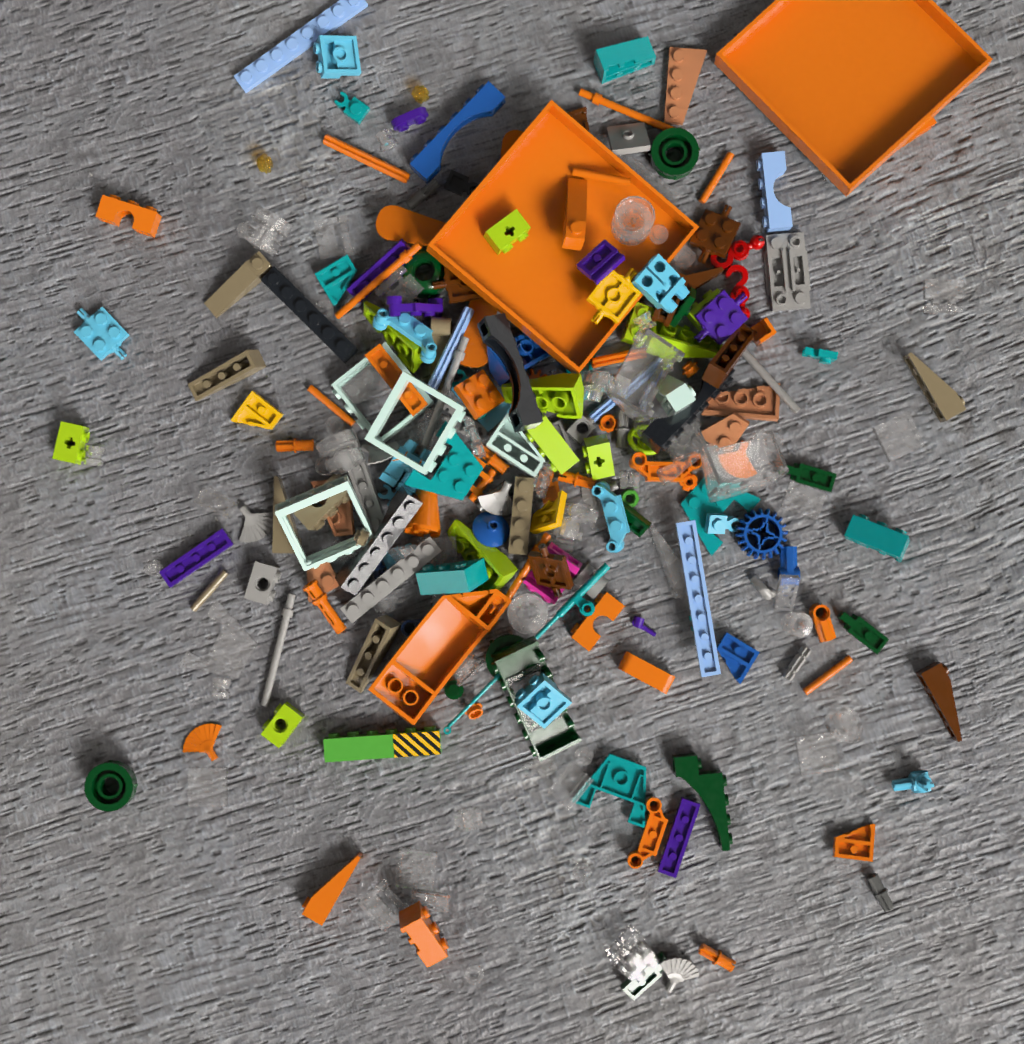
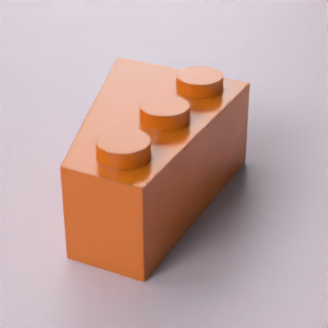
M420 901L399 912L400 930L402 933L407 932L410 937L408 938L411 945L414 944L417 949L416 953L428 968L448 957L447 949L449 945L444 937H440V930L436 922L430 920L429 917L431 915L426 906L423 907Z

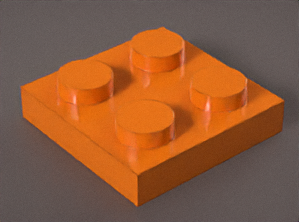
M484 370L479 371L453 388L475 420L505 401Z

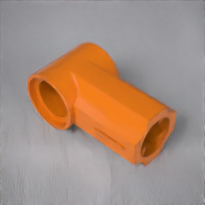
M820 603L811 605L809 615L813 619L819 642L835 639L836 635L830 618L829 608ZM822 607L823 615L817 617L816 610Z

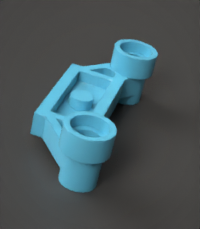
M384 308L378 310L372 322L375 329L382 331L390 325L421 347L420 359L424 363L430 364L434 362L437 355V345L432 338L433 330L408 313H401L399 317H389L388 310Z
M600 481L592 487L591 492L602 503L610 534L606 549L611 553H617L624 548L623 540L626 533L630 532L621 494L616 495L610 490L607 482Z

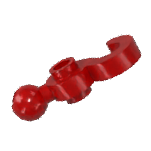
M754 235L748 243L743 240L735 241L730 246L726 262L719 263L717 255H711V264L714 268L722 267L724 270H727L732 266L734 259L737 261L744 260L749 255V250L761 249L765 245V240L761 235Z
M733 265L728 268L725 277L729 278L733 272H739L742 278L731 290L730 297L735 299L741 292L745 294L744 296H747V299L739 306L749 319L750 310L745 307V303L750 297V292L744 286L748 280V271L742 265Z

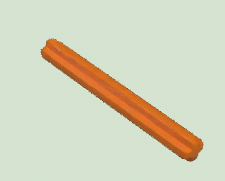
M326 134L323 138L324 145L403 183H407L410 178L408 172L329 134Z

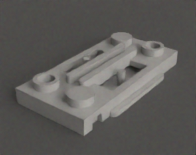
M804 232L766 235V253L763 257L767 295L770 296L771 312L811 308L809 294L811 290Z

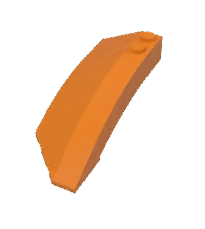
M498 589L443 595L405 640L368 690L408 723L415 725L450 677L487 632L491 630L512 600Z

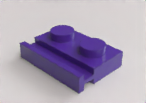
M604 239L576 265L579 271L598 285L625 260V256L620 254L614 246Z

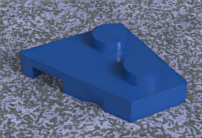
M725 632L717 645L718 653L735 680L741 684L760 652Z

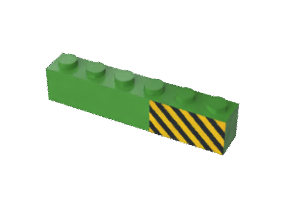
M426 726L424 730L409 727L405 728V731L397 732V729H386V733H378V730L366 731L367 734H359V731L347 732V735L340 736V733H329L328 737L323 739L325 762L438 755L442 752L440 729H436V726Z

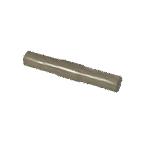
M223 569L190 608L196 612L229 574Z

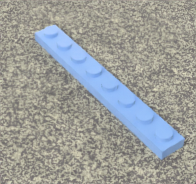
M366 0L337 1L235 74L234 78L245 93L249 92L312 47L319 35H329L368 7V3Z
M696 521L675 523L700 676L719 675L721 671Z

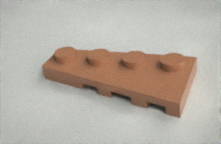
M669 48L664 123L668 125H683L707 50Z
M765 385L750 389H738L731 392L724 391L715 400L711 399L706 410L701 412V415L726 417L735 412L744 419L777 422L779 420L780 397L770 386Z

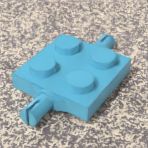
M103 307L92 315H89L83 308L77 311V314L84 321L74 333L101 361L111 353H115L121 360L127 356L120 346L130 335Z

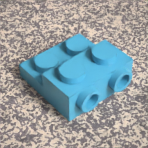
M319 35L316 42H314L313 51L314 54H318L316 72L320 73L321 78L339 79L341 76H360L361 66L357 37Z
M541 673L539 676L534 675L529 681L530 685L525 689L521 688L517 691L515 702L521 711L545 729L572 701L557 688L556 683Z

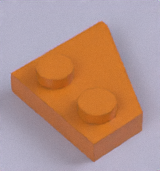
M868 824L835 836L832 857L873 862L875 824Z

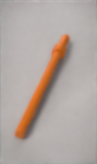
M583 88L579 91V96L591 100L595 105H603L662 131L676 128L606 99L600 93H592Z
M417 241L408 250L405 249L401 252L398 259L334 313L336 318H342L404 263L407 264L413 259L412 256L423 247L422 244Z
M545 532L531 551L540 552L538 546L541 543L547 544L551 535ZM529 559L505 594L509 599H512L530 571Z

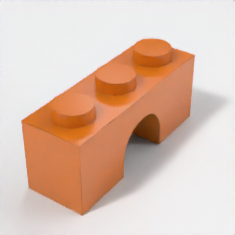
M110 194L109 197L102 195L95 217L102 222L119 227L124 216L133 215L132 229L137 233L155 238L162 218L157 209L151 206L140 207L139 203L132 200L127 202L121 201L120 197Z
M606 591L604 594L600 592L595 598L594 613L591 616L582 615L583 621L580 624L576 623L570 630L572 633L570 637L588 651L593 648L601 637L593 629L594 620L599 616H607L610 620L614 621L625 607Z

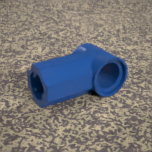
M797 546L779 548V584H799L800 569L797 566Z

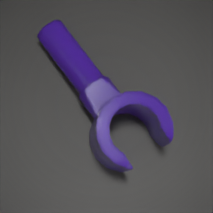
M634 616L632 621L634 627L646 631L653 637L656 635V632L643 625L645 619Z

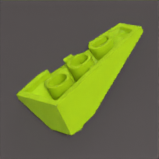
M365 301L363 315L372 325L374 316L381 308ZM390 325L382 331L375 329L377 333H383L389 347L393 346L398 352L397 357L412 373H415L423 362L420 359L421 347Z
M650 320L643 340L645 353L652 356L677 358H714L723 344L718 345L708 336L699 343L694 338L697 334L689 330L690 327L686 325L684 327L677 325L675 328L670 325L666 327L663 326V323Z
M560 373L529 379L532 391L536 396L538 408L542 413L548 411L557 414V417L582 419L584 386L580 373ZM511 383L502 384L501 389L506 403L512 404Z
M458 519L454 520L447 534L456 551L461 553L465 561L484 558L489 580L478 586L477 589L479 591L500 590L517 572V567L504 553L495 547H487L477 541L470 528Z

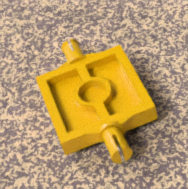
M630 268L625 276L613 270L596 286L586 299L597 310L596 314L591 318L592 322L598 324L602 317L605 316L614 323H619L642 293L631 282L632 278L637 274L636 270L631 274L634 269Z

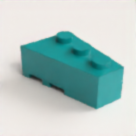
M648 36L643 38L637 37L631 41L596 49L593 64L601 84L655 64L656 55Z
M862 514L852 516L844 535L845 539L879 551L882 555L892 556L898 562L902 561L910 542L906 531L899 528L895 530L889 529L886 523L877 521V523L871 522L869 517Z
M484 558L443 563L435 566L428 564L416 573L421 595L468 593L489 580Z

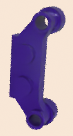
M402 296L386 297V304L389 305V317H399L401 313H410L412 317L422 316V313L424 317H442L443 298H429L428 304H402Z

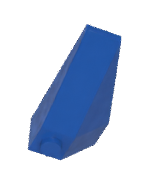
M519 335L514 337L519 354L523 359L525 371L551 356L528 336ZM487 346L489 371L501 387L502 384L510 382L509 374L497 354Z

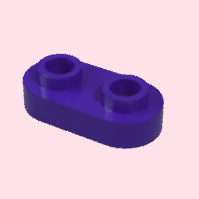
M419 107L397 116L391 121V124L395 131L403 132L413 124L419 125L424 123L429 114L426 107Z

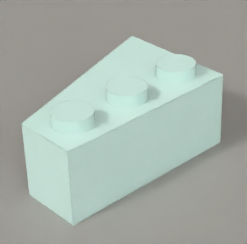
M666 375L649 386L668 417L676 415L696 400L694 397L696 393L690 385L687 386L686 383L670 375Z
M507 412L486 444V447L535 478L544 465L545 459L528 440L523 431L514 432Z

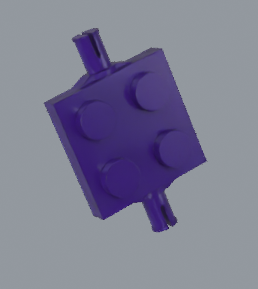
M721 290L694 315L702 328L694 336L697 339L696 341L700 343L708 335L718 345H721L748 320L739 306L747 299V296H744L745 294L741 292L739 296L732 299L725 290Z

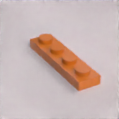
M379 343L365 354V357L393 390L402 371ZM409 382L400 397V401L414 416L425 408L428 403L413 384Z

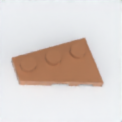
M327 480L311 482L312 487L321 486ZM327 498L319 501L322 506L326 503ZM350 500L346 504L342 503L338 507L339 511L334 516L327 518L335 537L355 535L352 501Z

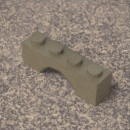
M515 476L508 554L527 555L535 478Z

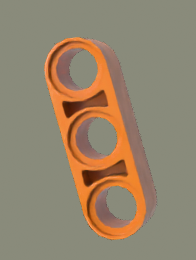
M628 651L625 652L617 667L667 694L675 679V676Z

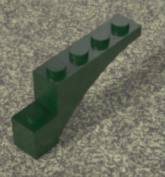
M695 753L672 755L674 775L684 779L702 798L714 821L721 850L729 851L730 844H733L731 832L728 833V825H731L730 814L726 813V806H729L728 795L724 793V786H727L726 775H723L720 770L699 772V769H702L701 758H697Z

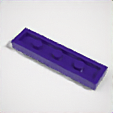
M400 239L350 284L346 290L354 297L398 259L401 252L405 249L408 250L410 246L403 239Z
M222 528L162 569L159 573L169 588H172L233 546L234 542L225 529Z
M681 797L657 868L658 872L674 878L677 877L701 805L700 803Z

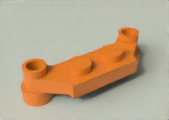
M636 452L629 460V466L645 477V482H684L686 475L692 470L700 468L703 464L702 457L696 453L688 456L684 462L647 461L646 455L642 452Z
M651 796L646 800V808L649 814L637 849L630 852L627 857V862L633 869L640 868L645 859L652 855H657L668 822V818L664 817L661 810L662 803L655 796ZM651 801H656L654 806H650ZM634 856L638 857L635 861L631 860Z

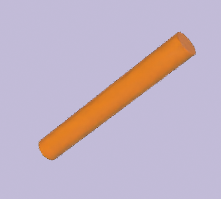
M727 152L699 198L698 201L705 204L734 157L733 153Z
M574 168L572 174L573 176L630 186L631 178Z
M313 385L309 386L308 392L350 427L354 425L356 421L316 387Z
M847 655L803 688L806 695L810 694L853 661L852 658Z

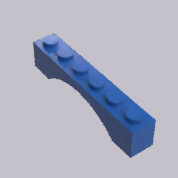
M489 81L485 85L482 84L476 90V95L464 102L460 112L456 111L450 117V122L438 129L436 137L433 140L429 139L424 144V149L420 153L417 152L410 160L411 169L426 184L429 183L440 172L444 151L455 133L472 121L493 117L505 104V96Z

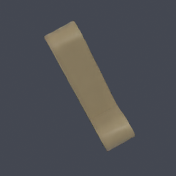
M431 317L432 338L437 345V355L434 362L431 363L430 378L452 334V319L448 317ZM451 362L437 389L440 392L443 388L444 382L451 367Z

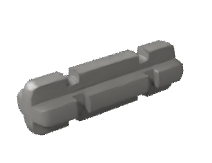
M801 646L798 651L799 654L795 655L788 665V670L786 669L782 674L789 681L795 677V672L799 671L806 661L805 658H808L811 650L805 646Z

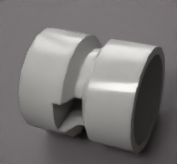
M588 563L575 577L573 583L580 588L596 572V569ZM602 576L586 594L594 599L609 580Z

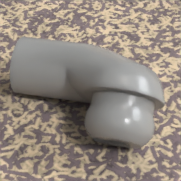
M758 575L751 578L750 582L765 600H771L776 596L775 590L768 588Z

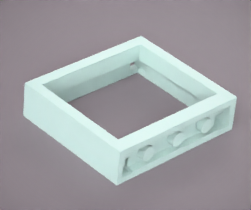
M386 342L381 344L401 371L411 374ZM365 357L331 385L334 388L332 392L338 400L342 398L345 401L344 407L349 414L354 413L357 416L356 422L361 429L366 428L369 431L372 425L342 389L344 385L371 365ZM413 384L428 405L414 416L409 414L382 437L378 435L377 439L384 443L434 404L433 400L423 389Z
M403 371L367 433L365 440L426 475L428 472L432 473L437 463L435 460L438 455L442 456L447 446L444 444L448 438L452 439L457 430L454 427L458 421L461 423L464 419L466 407L408 372ZM409 382L456 409L423 466L377 439Z
M347 475L274 505L275 514L304 571L313 567L316 569L325 562H333L344 554H352L356 549L363 546H356V541L352 537L306 556L286 515L347 490L365 530L370 532L365 546L374 536V531Z

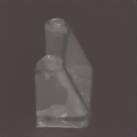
M649 328L638 331L633 337L634 343L614 380L610 381L606 387L607 396L636 423L651 419L654 411L650 408H653L655 405L652 402L667 373L673 371L674 368L672 366L675 361L681 362L685 353Z
M764 429L758 430L753 433V437L749 440L721 448L718 445H713V443L707 444L702 447L700 452L707 495L710 502L720 501L773 485L789 472L772 429L764 431Z

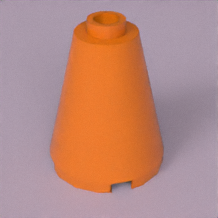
M417 489L415 494H417L423 504L404 529L405 533L418 537H424L426 534H430L432 538L438 537L441 533L438 496L436 493Z

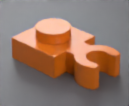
M549 469L550 476L547 478L543 477L542 471L539 472V477L544 482V484L539 485L543 505L549 500L554 502L558 498V492L560 491L558 481L552 482L554 478L552 469Z

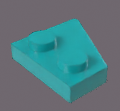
M345 255L315 273L333 306L337 305L356 275L357 270L349 256Z

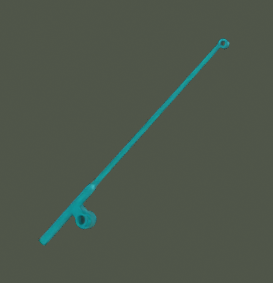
M604 563L534 637L538 640L575 604L579 607L582 615L591 616L595 611V606L592 602L586 601L582 596L610 567ZM586 605L590 606V610L588 612L584 611V607ZM499 673L444 728L445 734L451 733V726L500 678Z

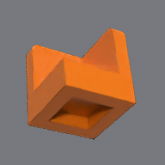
M767 317L751 327V329L757 332L753 338L756 346H759L777 333Z

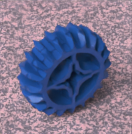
M758 508L757 513L754 509L751 510V516L745 513L746 521L744 519L739 520L743 526H736V529L741 530V533L735 534V537H741L742 539L737 541V544H744L741 547V551L748 549L747 556L754 552L753 559H757L760 554L761 560H765L766 554L768 558H773L772 551L778 555L779 550L777 547L784 548V545L780 542H787V539L782 537V535L788 534V531H782V528L786 527V523L779 524L783 518L778 517L775 519L777 512L769 515L770 509H766L764 514L762 508ZM762 518V522L756 529L748 527L753 520ZM768 521L775 527L776 535L769 531ZM762 528L763 533L769 536L762 537V539H760V535L755 532L761 531ZM747 533L754 537L755 547L749 543ZM767 539L775 540L769 548L761 550V546Z

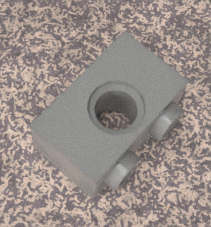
M255 561L244 598L265 605L270 604V601L273 602L276 595L274 587L276 583H279L282 574L279 572L280 567ZM262 578L268 580V587L265 589L260 586Z

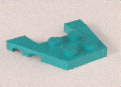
M444 421L436 433V437L440 438L448 422ZM455 432L452 439H447L446 443L451 446V449L431 480L413 469L404 485L461 501L465 498L483 470V467Z
M705 475L680 503V506L689 521H696L698 536L705 545L707 552L712 556L723 542L714 534L704 532L707 513H723L733 500L749 513L761 499Z
M609 753L575 796L573 803L590 808L596 790L606 792L633 802L627 822L644 828L646 766Z

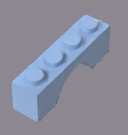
M785 151L761 153L758 160H756L757 171H760L758 187L759 190H762L760 206L761 209H764V216L762 217L763 228L766 227V233L789 231L793 227L791 207L781 204L775 197L773 190L775 180L787 170Z

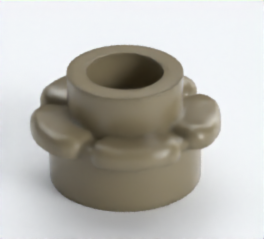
M365 528L357 530L353 539L356 541V546H365L370 532L366 531Z

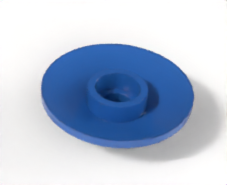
M483 512L474 519L472 524L475 538L487 547L501 546L509 537V525L502 516Z

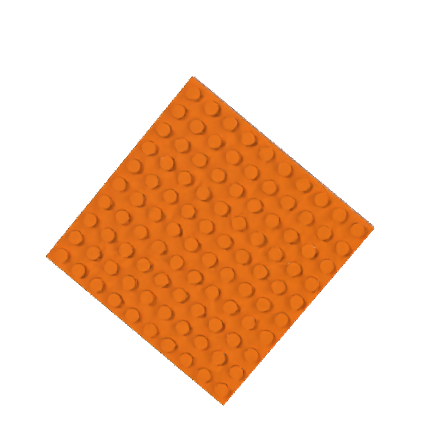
M775 0L716 53L714 64L847 197L984 72L993 59L933 0Z
M551 100L431 240L426 251L501 314L505 313L506 318L568 371L580 373L643 294L639 295L618 324L605 316L602 317L598 324H595L591 321V318H593L597 310L586 299L597 285L592 279L590 280L579 271L576 264L605 239L620 254L625 256V260L614 271L625 276L629 269L633 268L634 270L631 274L635 270L638 274L647 262L658 253L670 263L699 226ZM579 168L631 178L630 186L573 176V169ZM568 178L587 180L586 232L581 251L562 248ZM517 209L531 227L528 232L529 236L522 242L516 241L513 243L514 247L507 253L501 252L497 255L483 236L489 228Z

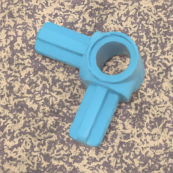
M927 770L913 771L909 774L908 778L892 780L891 783L894 791L911 789L914 793L930 792L931 788L934 787V783L929 777Z

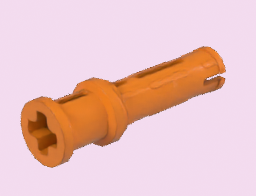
M314 579L307 583L302 590L308 593L312 599L311 603L318 606L335 633L339 634L347 627L327 600V594L323 593L318 586L317 579Z

